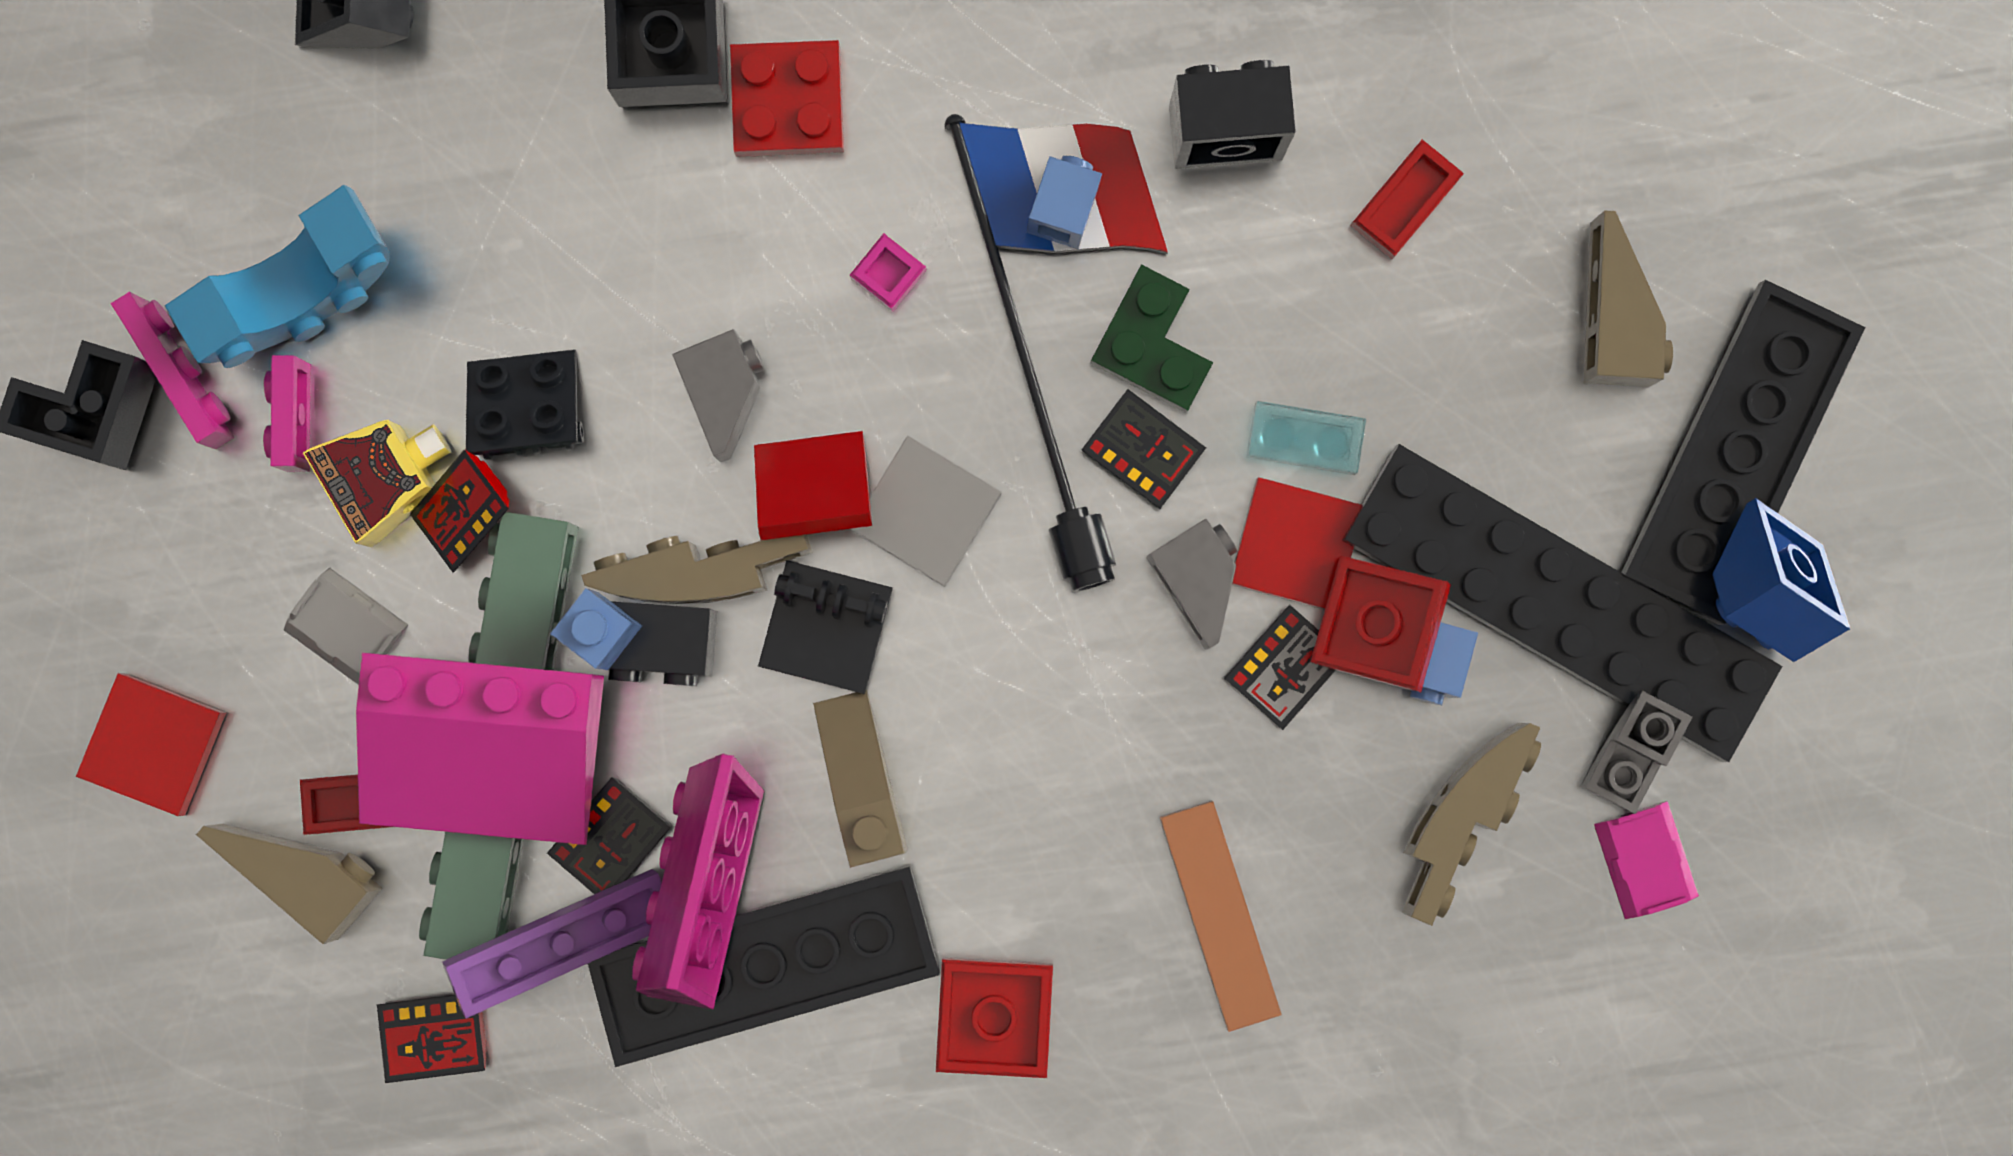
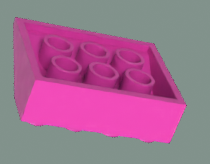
M362 653L356 705L359 823L586 845L604 676Z
M720 754L689 767L686 782H680L676 788L673 800V813L678 815L673 837L667 836L663 842L659 860L660 868L665 871L660 891H653L650 896L646 911V923L651 925L646 947L641 946L636 953L632 970L633 980L638 981L636 991L648 997L714 1009L764 794L762 787L732 755Z

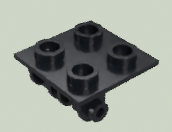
M575 349L467 362L466 451L473 455H483L485 460L492 459L493 455L515 453V451L518 456L525 455L526 449L532 448L534 454H540L542 447H547V449L566 447L567 450H573L575 444L584 443L583 425L581 421H577V358Z
M786 560L783 574H779L776 582L774 595L777 597L758 667L865 694L893 587Z

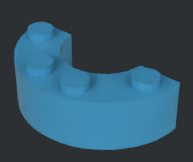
M342 185L298 216L304 224V229L294 241L278 253L241 271L225 275L207 276L164 305L197 363L221 362L224 368L238 366L253 357L256 352L277 345L292 337L295 342H302L316 336L325 328L323 320L337 312L346 313L352 311L368 300V295L365 291L376 282L388 266L390 252L352 188Z

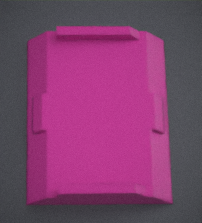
M1668 801L1637 810L1636 814L1627 813L1594 824L1624 919L1653 914L1687 903L1699 896Z

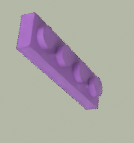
M653 869L648 870L442 961L462 1014L465 1018L471 1017L648 937L651 925L646 923V911L653 891H660L662 882L659 874Z

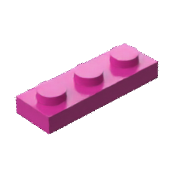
M131 292L110 303L196 443L218 449L234 439L225 423L231 419L228 410L213 392L206 393L197 378L198 375L202 374L201 367L186 347H178L169 333V330L174 328V325L164 308L156 300L150 302Z

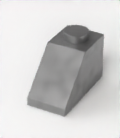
M734 329L672 354L712 454L720 463L732 457L761 388L755 373L764 370L752 340L750 339L742 343Z
M1207 518L1147 556V560L1205 650L1220 642L1236 564L1231 555L1237 552L1233 541L1222 525L1218 524L1212 528Z

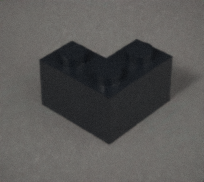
M82 340L64 393L13 377L10 378L0 408V433L126 470L156 381V376L148 363L141 358Z

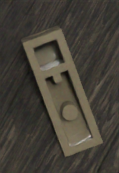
M1604 210L1591 222L1583 383L1650 387L1662 381L1664 373L1670 371L1673 361V344L1671 340H1666V322L1616 211Z
M866 690L865 694L855 692L813 703L835 811L850 868L905 854L908 848L868 691Z
M226 824L203 826L196 834L322 944L340 939L383 889L371 879L375 874L374 870L364 860L352 853H348L345 856L341 852Z

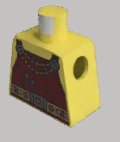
M384 420L304 451L303 454L354 542L363 546L373 547L410 517V513L435 485L426 467L450 454L451 449L442 433L434 424L408 438L400 425L390 420Z

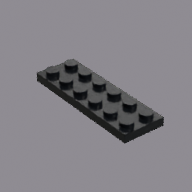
M1766 279L1758 284L1621 572L1625 577L1718 625L1726 624L1716 606V600L1719 596L1713 578L1715 568L1748 502L1757 498L1775 512H1779L1866 327Z
M911 865L735 915L713 1010L652 998L636 991L638 981L633 980L632 977L633 963L638 949L641 946L646 947L648 940L625 946L588 963L615 1067L940 975V969Z

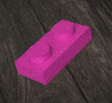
M272 355L271 371H267L265 374L264 394L266 401L271 404V425H267L264 430L263 446L267 458H271L270 466L286 472H310V465L303 452L310 449L311 364L294 355Z

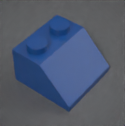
M1757 498L1748 502L1713 573L1719 596L1716 600V606L1722 618L1730 626H1739L1754 636L1765 649H1774L1792 662H1795L1850 630V626L1824 546Z

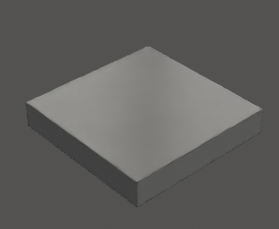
M907 435L870 496L872 526L852 528L851 530L945 587L1002 492Z

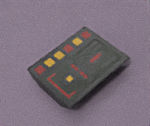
M1127 389L1082 448V451L1161 509L1205 451L1206 447Z
M611 777L591 801L587 844L556 842L547 854L593 894H596L626 881L671 827L636 794Z

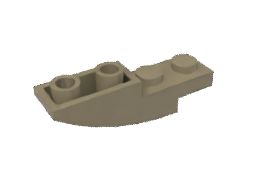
M799 535L761 540L743 547H739L738 540L723 542L707 548L708 558L700 560L695 544L689 541L680 543L678 536H671L646 545L648 554L630 560L627 559L626 553L601 558L593 562L596 571L581 576L584 586L622 598L666 604L711 603L737 599L767 591L761 572L762 569L813 552L808 536Z
M1517 723L1497 735L1475 752L1448 779L1433 798L1417 823L1403 852L1423 861L1402 913L1431 926L1436 916L1443 918L1446 915L1455 895V887L1451 886L1450 883L1458 864L1465 866L1468 863L1477 843V836L1472 834L1475 824L1485 829L1497 831L1501 822L1507 824L1510 821L1519 802L1520 794L1515 792L1514 789L1522 771L1528 773L1533 768L1540 753L1541 742L1537 741L1536 737L1541 727L1531 723Z

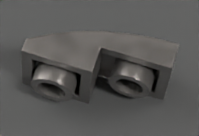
M1640 690L1611 732L1581 787L1636 814L1660 766L1668 765L1692 716Z

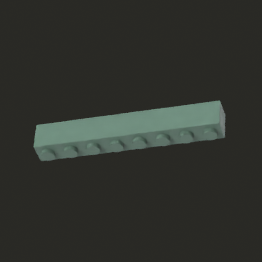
M506 512L501 517L500 523H496L490 530L488 554L494 556L491 576L490 578L485 577L479 590L478 607L479 610H484L481 632H475L470 642L469 663L554 670L559 640L550 633L563 618L578 526L566 521ZM445 832L442 852L437 851L434 854L430 866L429 883L436 885L432 907H426L420 923L419 938L426 941L423 956L447 960L508 933L524 839Z

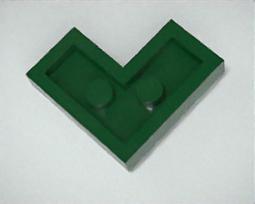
M1141 264L1090 364L1187 414L1213 362L1165 338L1190 289Z

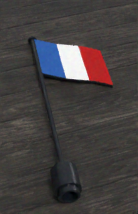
M952 114L946 118L944 127L945 129H951L1066 511L1056 516L1058 525L1050 528L1048 531L1063 580H1069L1072 592L1091 589L1115 580L1112 567L1116 565V561L1102 515H1090L1088 507L1076 508L998 248L1047 253L1131 248L1168 254V250L1130 130L1116 126L1087 123L1016 129L967 124L962 116ZM1049 156L1060 160L1063 156L1078 157L1089 162L1093 166L1094 171L1102 173L1079 249L1026 233L1029 216Z

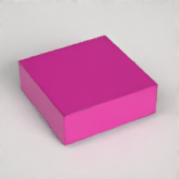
M883 233L849 276L893 312L927 269L924 264Z

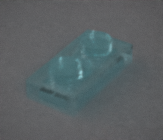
M1257 401L1254 407L1247 458L1356 475L1359 470L1366 418Z

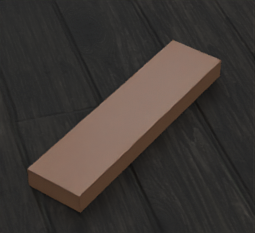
M1208 801L1159 817L1228 1032L1281 1016L1279 1004L1214 802Z

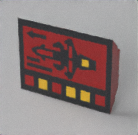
M463 450L410 513V516L452 573H454L509 509L510 499L507 497L508 491L487 463L480 461L472 453Z
M455 995L377 1004L385 1083L485 1071L487 1049L483 1012L465 1018Z

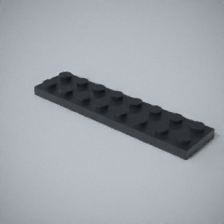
M1401 444L1394 447L1343 538V541L1353 546L1354 549L1386 567L1449 582L1451 587L1447 603L1626 707L1630 705L1641 690L1692 716L1682 739L1721 762H1730L1783 667L1649 588L1625 577L1618 570Z

